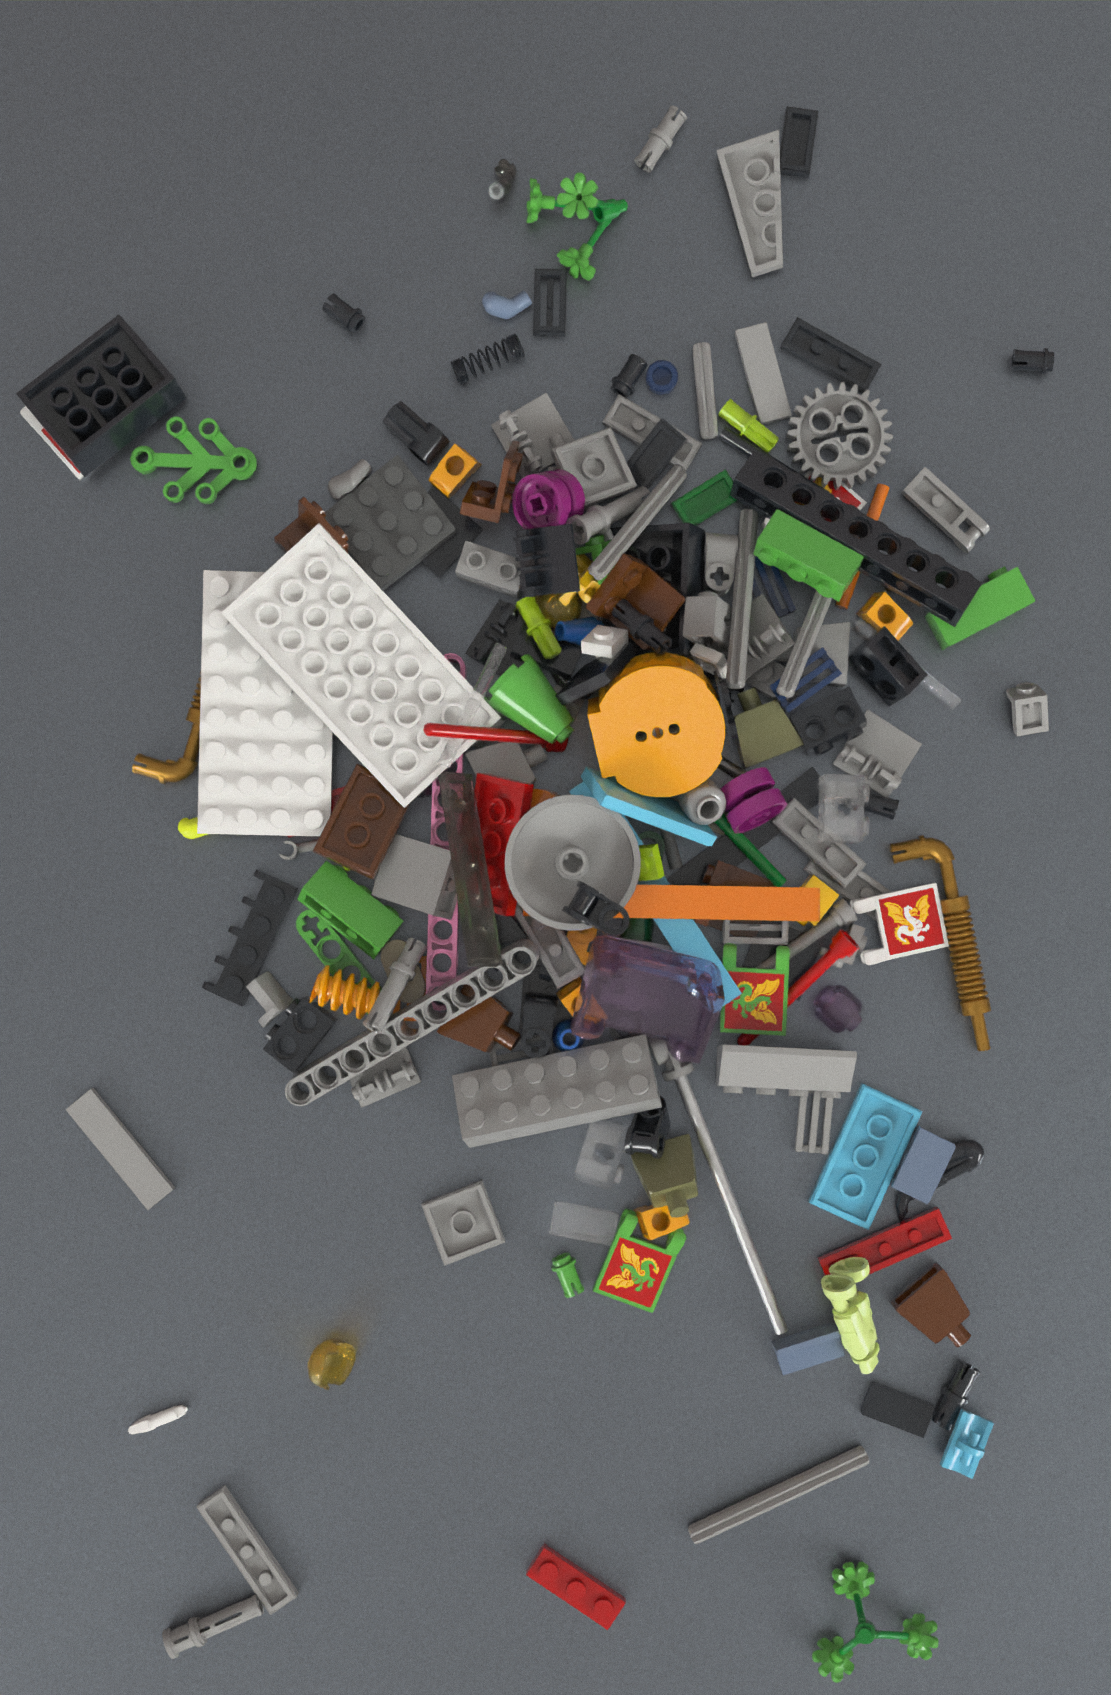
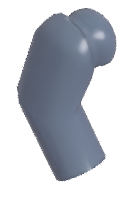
M524 290L511 299L500 296L495 292H487L482 298V304L487 313L505 320L514 317L532 305L531 299Z

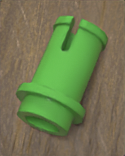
M563 1253L554 1257L551 1260L553 1263L551 1270L557 1273L564 1296L566 1298L575 1296L574 1291H577V1294L582 1293L584 1287L574 1266L576 1263L575 1258L571 1257L570 1253Z

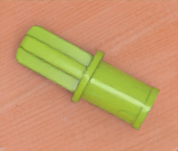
M731 398L718 414L719 417H722L737 429L741 437L745 435L765 452H770L779 440L778 436L756 420L757 415L751 416Z
M535 597L522 598L515 606L528 627L527 634L533 636L545 659L556 657L561 653V647L549 627L551 621L545 619Z

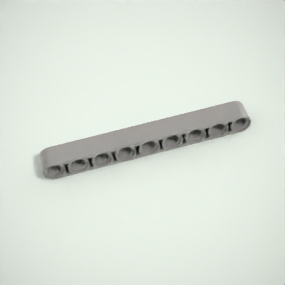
M529 939L517 940L392 1014L382 1034L388 1035L391 1039L390 1045H384L378 1040V1033L375 1032L376 1028H374V1031L367 1029L301 1068L293 1075L285 1087L287 1100L295 1106H304L527 976L534 970L539 959L540 951L538 946ZM515 952H527L531 957V962L527 964L518 962L515 958ZM491 967L499 969L502 972L503 978L500 980L491 979L487 974V969ZM459 985H470L474 989L475 995H463L460 992ZM432 1002H443L447 1011L444 1013L435 1011L432 1007ZM404 1018H414L418 1022L419 1028H409L405 1024ZM350 1050L360 1051L363 1054L364 1060H355L351 1056ZM323 1066L332 1067L336 1071L337 1076L331 1077L324 1072ZM297 1082L305 1083L309 1087L310 1092L301 1091L297 1087Z

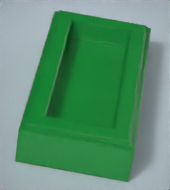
M725 469L671 502L670 506L681 523H691L698 526L738 500L729 496L733 480Z

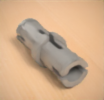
M669 107L658 127L652 128L648 135L650 139L634 159L636 165L641 168L649 157L643 169L648 173L652 172L653 167L663 152L670 149L673 144V137L687 120L686 114L681 110L675 120L672 121L676 116L678 107Z

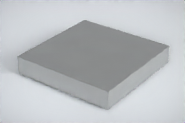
M611 427L552 448L550 452L557 469L570 472L580 482L585 495V508L632 491L637 486Z
M483 1180L421 1203L444 1266L505 1243L503 1232Z

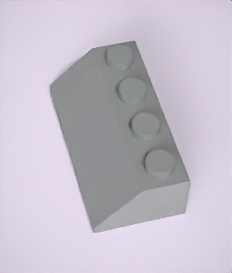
M720 1045L717 1047L715 1086H723V1093L743 1094V1087L756 1088V1094L776 1095V1089L789 1090L788 1096L808 1097V1091H821V1098L841 1099V1092L851 1091L857 1051Z

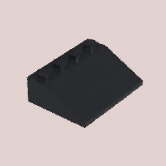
M117 315L16 393L84 477L187 398L173 375L120 315Z
M691 523L647 525L625 554L642 560L685 597V602L662 631L672 639V645L670 647L665 643L661 645L667 649L668 653L694 660L690 651L695 644L683 636L686 597L698 596V593L703 592L705 530ZM622 527L610 528L615 536ZM597 616V620L602 621L604 626L618 628L609 619ZM628 637V643L632 642L637 650L635 656L655 652L651 648L649 650L642 649Z

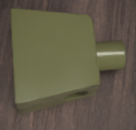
M755 687L737 694L744 711L734 716L738 738L735 740L742 769L749 768L804 745L777 700L762 705Z
M685 1134L666 1140L664 1152L660 1159L653 1158L652 1154L639 1152L631 1155L635 1172L653 1207L659 1208L667 1205L670 1216L675 1218L686 1215L689 1212L687 1199L698 1195L695 1157L690 1135Z

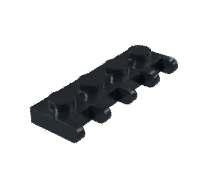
M257 869L254 876L264 880V883L256 900L244 896L241 901L252 907L242 930L231 925L228 929L229 933L238 936L228 959L216 955L214 960L216 963L225 966L216 986L205 981L202 986L203 989L241 1007L245 1005L250 994L246 986L258 977L298 890L297 887Z

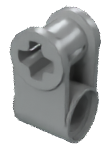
M705 533L703 589L705 592L716 593L718 597H723L729 592L734 580L738 553V535ZM715 574L721 575L720 578L723 581L721 586L716 585V581L713 579Z

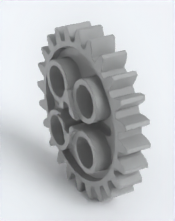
M841 382L837 391H834L831 383H828L825 388V394L819 388H815L813 391L814 400L805 395L802 400L805 408L797 405L794 409V413L799 418L791 417L788 422L790 426L796 428L789 430L786 434L787 438L795 440L787 447L788 451H797V454L792 459V463L802 461L803 466L799 473L803 474L810 470L812 472L810 480L815 481L817 477L822 478V488H825L829 481H833L835 490H838L842 481H845L848 489H851L854 485V478L861 485L864 484L866 481L865 473L874 477L877 473L874 465L882 467L886 461L881 455H888L891 451V448L884 444L891 442L893 439L892 434L884 432L892 425L890 421H882V418L888 412L887 409L877 411L876 406L880 399L877 398L869 402L867 399L870 391L866 390L862 395L857 394V384L852 387L850 392L846 391L844 382ZM854 411L858 414L859 422H848L844 417V412ZM815 418L824 419L828 424V429H816L813 426L812 420ZM862 428H866L868 431L867 433H853ZM836 431H839L840 435H847L843 442L840 441L839 437L831 438ZM813 439H828L819 444H812L811 442ZM851 443H862L866 447V454H855L851 448ZM822 449L831 450L835 455V461H824L821 459L819 451Z

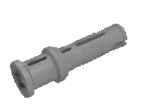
M640 486L605 506L594 505L588 508L585 514L581 516L574 515L568 518L566 524L573 525L574 542L582 545L588 542L591 536L606 533L612 523L634 513L644 501L641 498L650 494V491L644 486Z
M255 1594L246 1600L226 1607L202 1619L192 1617L189 1618L188 1623L173 1630L170 1628L164 1629L162 1637L165 1649L169 1657L175 1659L179 1656L180 1652L197 1646L200 1648L207 1643V1638L254 1617L263 1615V1605ZM242 1612V1613L239 1614V1615H236V1616H234V1617H232V1618H230V1619H227V1620H225V1621L219 1623L220 1620H223V1619H225V1618H227V1617H229V1616H232V1615H234V1614H236V1613Z

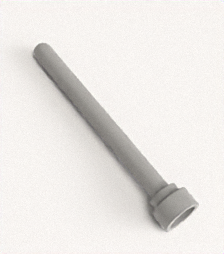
M843 898L832 905L833 909L828 912V917L787 945L790 949L789 960L836 926L839 928L843 925L848 927L858 920L854 911ZM776 953L755 968L776 969Z

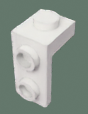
M597 625L581 641L582 653L595 655L596 659L599 657L612 659L628 643V630Z

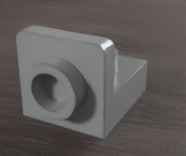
M1024 682L1017 684L1016 688L1006 689V696L1012 702L1013 732L1016 736L1049 731L1048 698L1039 685Z

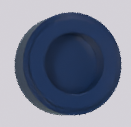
M666 360L653 362L648 367L645 377L648 389L657 395H666L673 391L678 381L676 367Z

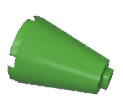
M526 654L521 657L525 663L519 668L515 664L510 666L488 691L493 696L484 697V700L494 710L550 744L556 741L562 744L574 731L571 727L574 719L565 705H562L557 699V693L531 655Z

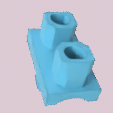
M961 1409L940 1465L943 1468L956 1471L973 1479L979 1461L984 1456V1448L993 1428V1421Z

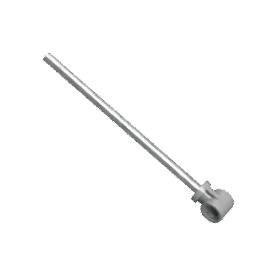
M674 1024L646 1036L651 1052L658 1066L665 1064L666 1070L661 1073L664 1081L675 1080L775 1333L777 1335L783 1334L788 1331L787 1325L687 1078V1074L695 1069L691 1061L685 1062L683 1056L689 1054L678 1025Z

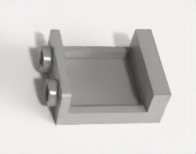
M396 834L374 879L371 895L433 916L451 920L470 857Z

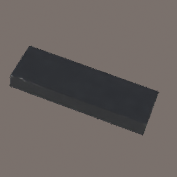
M798 317L780 347L832 378L844 382L850 388L857 384V392L861 394L869 388L882 365Z

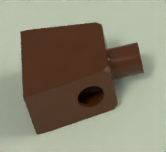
M465 984L460 991L465 996L475 995L474 989L468 984ZM494 995L443 1024L437 1030V1033L484 1052H491L496 1043L512 1051L521 1038L519 1032L507 1026L514 1013Z
M937 1262L890 1302L902 1317L935 1344L947 1336L954 1346L958 1348L964 1345L971 1337V1334L962 1325V1322L971 1313L948 1274Z

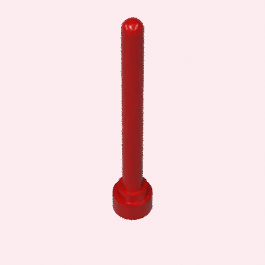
M427 723L423 727V732L427 736L541 745L548 752L562 753L568 744V738L562 744L558 741L550 744L531 731L440 723Z
M840 929L831 938L830 949L788 989L787 1008L839 958L842 960L846 956L850 958L860 948L847 932ZM742 1033L738 1037L737 1043L738 1045L749 1046L760 1034Z

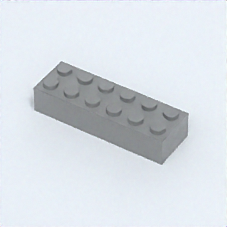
M646 1034L452 1075L462 1140L469 1148L662 1108Z

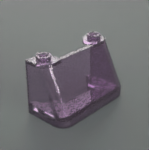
M596 936L589 951L571 1022V1034L590 1040L602 1036L605 1027L639 1035L646 1034L648 1037L665 1040L668 1051L676 1060L700 1064L725 1001L721 971L716 964L706 959L611 936Z

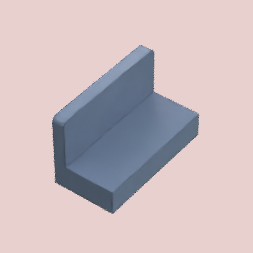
M917 1125L890 1185L928 1204L956 1148L955 1144Z
M834 1321L772 1341L782 1375L845 1356L840 1341L841 1335Z

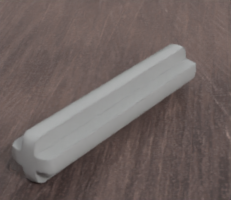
M702 342L694 344L692 351L701 439L708 440L717 438L718 426L711 348L709 343Z

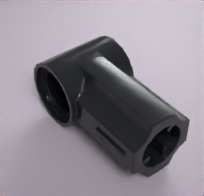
M402 401L395 404L387 412L383 420V424L405 442L410 452L426 466H429L450 442L436 426L430 422L426 423Z

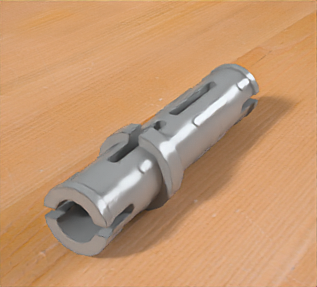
M408 938L397 962H392L390 966L391 973L366 1020L363 1021V1025L367 1029L374 1031V1028H376L375 1032L382 1034L408 981H412L416 975L414 970L427 949L423 942L417 940L414 944L415 939Z

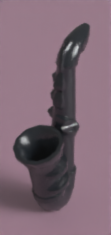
M965 1139L952 1142L956 1148L937 1188L966 1172H972L981 1165L984 1158L982 1145L974 1140ZM903 1192L897 1195L896 1201L899 1221L904 1220L908 1212V1203L915 1199Z

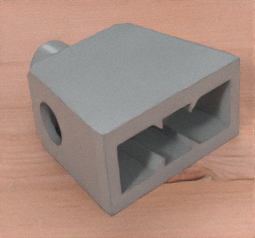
M850 622L821 625L809 655L810 657L823 647L829 658L834 661L837 669L839 668L842 672L839 677L827 686L843 688L847 685ZM801 627L797 628L793 633L794 642L797 640ZM793 647L774 661L788 662ZM818 658L803 670L800 679L823 664L822 659ZM827 668L810 682H820L831 674L830 670Z
M500 742L465 754L476 776L477 773H488L530 784L536 781L531 768L548 760L541 745L535 744L522 751L519 743Z

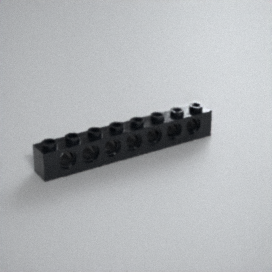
M753 451L734 478L729 496L768 519H771L778 509L861 554L864 557L858 569L859 572L953 627H956L982 584L971 573L956 568L946 562L940 555L932 554L918 546L914 540L903 537L889 529L883 522L875 521L861 513L857 507L846 504L832 496L826 489L818 488L804 480L800 474L785 469L769 456H763ZM766 485L773 486V487H775L776 489L769 488V487L766 486ZM795 501L801 502L804 505H799ZM823 518H828L832 522L826 521ZM851 534H855V535L859 536L860 538H856V537L852 536ZM879 550L885 551V552H887L889 555H885V554L881 553ZM908 567L916 569L917 572L910 570ZM937 583H938V584H942V585L945 586L946 588H941L940 586L937 585Z

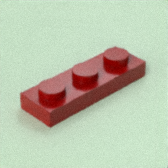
M545 1543L526 1570V1576L607 1630L626 1604L624 1596Z

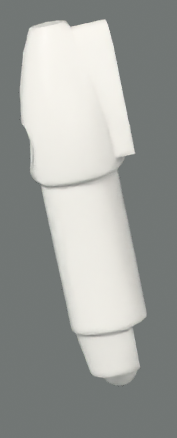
M179 1405L152 1415L149 1414L135 1421L129 1427L128 1432L129 1434H136L154 1430L158 1426L179 1419L186 1414L188 1408L184 1405Z

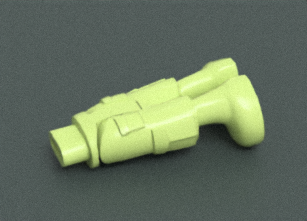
M850 1257L831 1265L829 1268L830 1275L823 1276L821 1285L825 1296L834 1307L832 1309L833 1318L841 1335L843 1347L847 1349L853 1362L859 1364L861 1373L869 1374L879 1362L877 1355L880 1347L878 1342H876L877 1334L872 1319L869 1297L866 1293L857 1291L856 1283L868 1277L870 1267L868 1260L865 1258Z

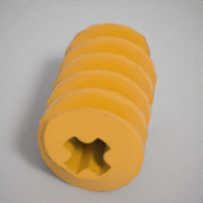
M326 965L317 976L309 1003H312L318 996L319 1006L324 1007L330 1000L331 1010L337 1011L343 1004V1013L345 1015H349L356 1008V1018L362 1019L367 1012L369 1014L380 993V982L376 981L369 989L367 988V978L364 977L357 985L355 984V974L351 973L346 980H342L341 969H338L334 976H330V966Z

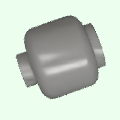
M709 778L698 787L678 795V802L682 811L693 823L699 825H709L716 822L726 808L724 793Z

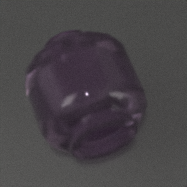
M828 985L814 999L813 1004L816 1006L814 1010L815 1017L834 1033H841L846 1029L851 1032L862 1021V1016H860L863 1008L861 1000L843 985H836L834 987Z

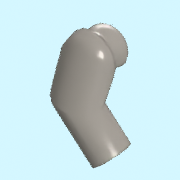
M360 459L350 470L332 477L328 483L330 496L336 500L345 497L372 471L371 465L366 460Z

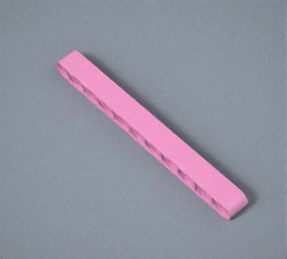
M453 653L443 655L449 662L458 663L460 665L459 673L467 679L466 666L462 658ZM464 753L456 760L458 767L453 775L445 776L441 774L432 782L430 845L460 854L462 846ZM444 791H452L456 795L455 805L448 809L442 808L439 804V796ZM444 823H451L455 828V836L450 841H442L438 837V828ZM460 893L451 920L428 914L426 994L458 976ZM444 920L451 924L453 931L448 939H441L435 934V925L439 921ZM444 953L450 957L452 964L448 971H439L434 966V958L437 954ZM436 1001L432 1002L434 1010L442 1011L447 1009L445 1004H439Z

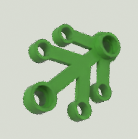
M180 417L170 418L167 421L166 429L173 438L179 439L192 454L155 453L148 446H139L132 451L130 456L132 466L142 474H150L157 467L191 468L176 482L170 481L163 487L165 498L172 503L180 502L184 498L185 492L211 469L223 471L210 484L201 483L197 486L195 495L203 504L213 503L216 500L217 494L233 479L246 480L255 473L257 468L255 455L247 448H235L220 432V427L216 421L211 418L203 419L200 422L199 432L205 439L212 440L225 456L210 455L188 431L187 424ZM175 423L182 424V430L178 433L172 432V426ZM208 424L215 426V430L211 434L204 433V428ZM140 454H148L147 462L143 464L138 463ZM238 458H244L246 461L242 468L235 467V461ZM172 487L179 488V493L176 497H169L168 493ZM206 488L211 489V496L209 498H201L202 490Z

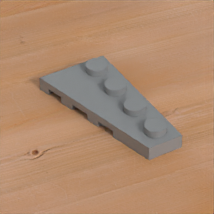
M779 130L716 150L752 277L783 268Z

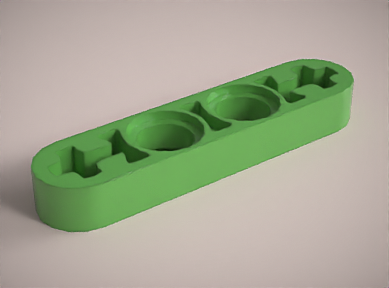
M305 910L298 916L296 928L299 934L325 966H330L332 976H334L338 969H341L342 980H344V969L347 966L353 965L361 972V978L356 983L357 985L364 977L371 983L367 988L370 989L376 982L375 978L337 930L311 910ZM306 916L310 918L318 917L319 922L316 925L321 933H324L326 929L331 933L321 938L317 945L313 941L314 938L319 937L312 929L306 931L304 928L307 924ZM328 940L337 941L341 947V952L335 959H330L323 953V946Z

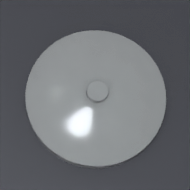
M583 795L557 796L531 808L514 827L505 852L506 879L517 903L528 915L538 922L560 930L578 931L593 928L562 911L564 906H569L577 892L578 881L593 887L608 899L624 908L636 889L640 875L641 859L639 845L627 821L620 813L602 807L595 798ZM586 897L584 899L579 910H582L583 906L585 905L589 897ZM608 912L604 916V923L613 918L619 912Z

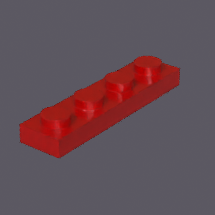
M936 1206L820 1256L817 1259L825 1276L830 1275L829 1268L831 1265L850 1257H863L868 1260L869 1274H872L952 1239L940 1209Z

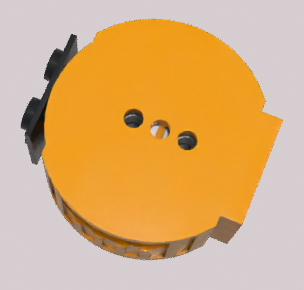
M655 652L633 657L611 683L600 688L599 697L588 699L587 715L602 778L616 776L617 782L626 789L649 797L680 795L706 781L722 760L721 752L725 740V729L731 750H734L732 739L738 738L732 711L726 712L725 709L732 706L726 680H719L717 671H713L718 691L717 695L713 684L704 674L703 668L684 656L668 652L658 656Z

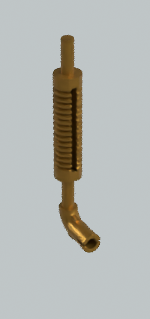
M201 677L198 678L200 683L196 684L199 689L194 690L197 695L192 697L195 700L191 701L193 707L189 708L186 720L192 722L193 725L183 758L179 757L177 761L167 759L165 762L138 753L134 761L146 764L147 766L142 767L133 764L132 772L134 774L159 780L160 783L166 784L167 782L175 783L184 780L194 772L198 764L195 761L199 751Z
M924 835L918 836V839L890 843V852L905 851L904 853L891 855L894 864L923 858V861L934 859L935 863L940 865L946 899L940 900L942 913L945 915L943 918L946 921V932L949 933L947 934V938L950 939L948 944L951 945L949 950L953 951L950 953V956L954 957L951 959V962L955 963L952 968L956 969L953 973L957 975L955 981H958L956 987H959L957 992L961 994L958 997L962 1000L960 1002L962 1015L971 1016L977 1050H990L984 1013L990 1012L991 1006L989 997L985 996L988 994L984 990L986 988V985L983 984L985 979L981 978L984 976V973L980 972L983 969L982 966H979L981 960H977L980 958V954H976L979 948H975L978 943L974 942V940L977 938L973 936L975 930H972L974 924L970 923L973 921L969 917L971 912L967 911L970 909L968 895L959 896L952 863V860H955L954 855L944 842L935 838H924Z

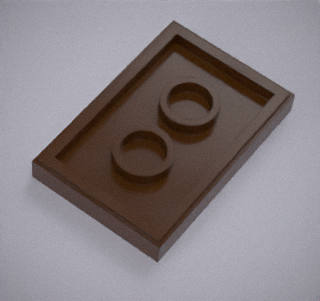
M356 764L313 849L314 853L373 880L411 803L404 808L366 767Z

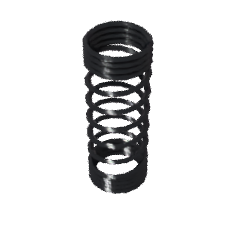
M514 333L511 336H507L506 339L502 338V349L497 342H494V352L486 345V356L478 349V360L473 353H469L470 364L463 356L461 359L458 358L451 361L452 369L459 384L462 385V383L469 382L464 361L474 378H477L472 357L482 374L485 375L480 353L491 371H493L488 350L491 352L498 367L501 368L496 346L506 363L509 364L504 342L516 361L525 357L518 336Z

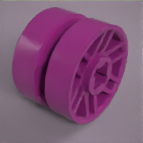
M555 469L522 478L514 489L512 506L518 523L524 529L566 525L568 518L574 515H583L585 495L580 482L574 475L562 469Z
M766 767L750 770L720 788L726 799L724 812H729L726 819L736 834L761 826L781 813L787 806V802L780 790L773 788L775 781Z

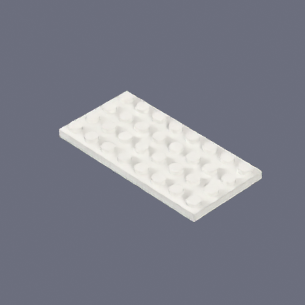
M319 523L221 612L404 808L477 741L427 736L423 732L425 724L440 723L491 728L501 719L496 711Z
M204 570L197 834L320 837L331 815L333 732L221 613L265 572Z

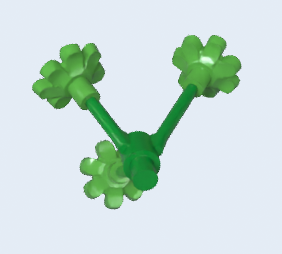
M576 173L574 182L569 178H564L560 186L566 192L558 194L556 200L555 196L542 195L540 184L537 183L536 179L530 178V201H527L526 204L528 212L527 223L537 221L538 213L541 212V209L554 210V207L564 208L562 213L566 218H572L577 213L579 219L588 218L589 210L593 212V216L599 225L588 242L583 243L578 251L570 247L567 251L561 249L557 253V257L560 259L559 262L564 267H570L569 274L573 278L577 279L581 274L585 280L590 281L596 272L595 268L589 265L588 260L593 252L592 247L604 229L611 223V220L617 218L620 213L627 211L628 205L626 200L611 198L603 201L597 199L593 194L598 190V185L593 180L586 183V176L583 173Z
M846 1562L843 1564L844 1572L840 1569L832 1571V1577L836 1581L833 1584L835 1593L837 1595L845 1593L846 1598L852 1599L855 1603L858 1617L855 1636L844 1646L843 1638L840 1636H834L831 1641L826 1637L821 1638L817 1641V1645L821 1650H815L812 1653L813 1661L822 1663L818 1668L820 1675L826 1677L831 1672V1678L835 1683L843 1679V1672L847 1675L853 1672L854 1664L849 1659L853 1656L852 1649L860 1643L870 1644L874 1639H899L901 1644L908 1645L907 1654L910 1657L918 1658L920 1656L924 1660L932 1657L930 1648L935 1649L938 1647V1638L931 1636L937 1630V1624L933 1620L925 1622L923 1613H916L912 1618L905 1619L902 1632L877 1630L874 1624L866 1619L861 1599L870 1594L869 1586L874 1584L875 1575L873 1572H868L869 1566L864 1562H859L856 1565V1569L852 1562Z

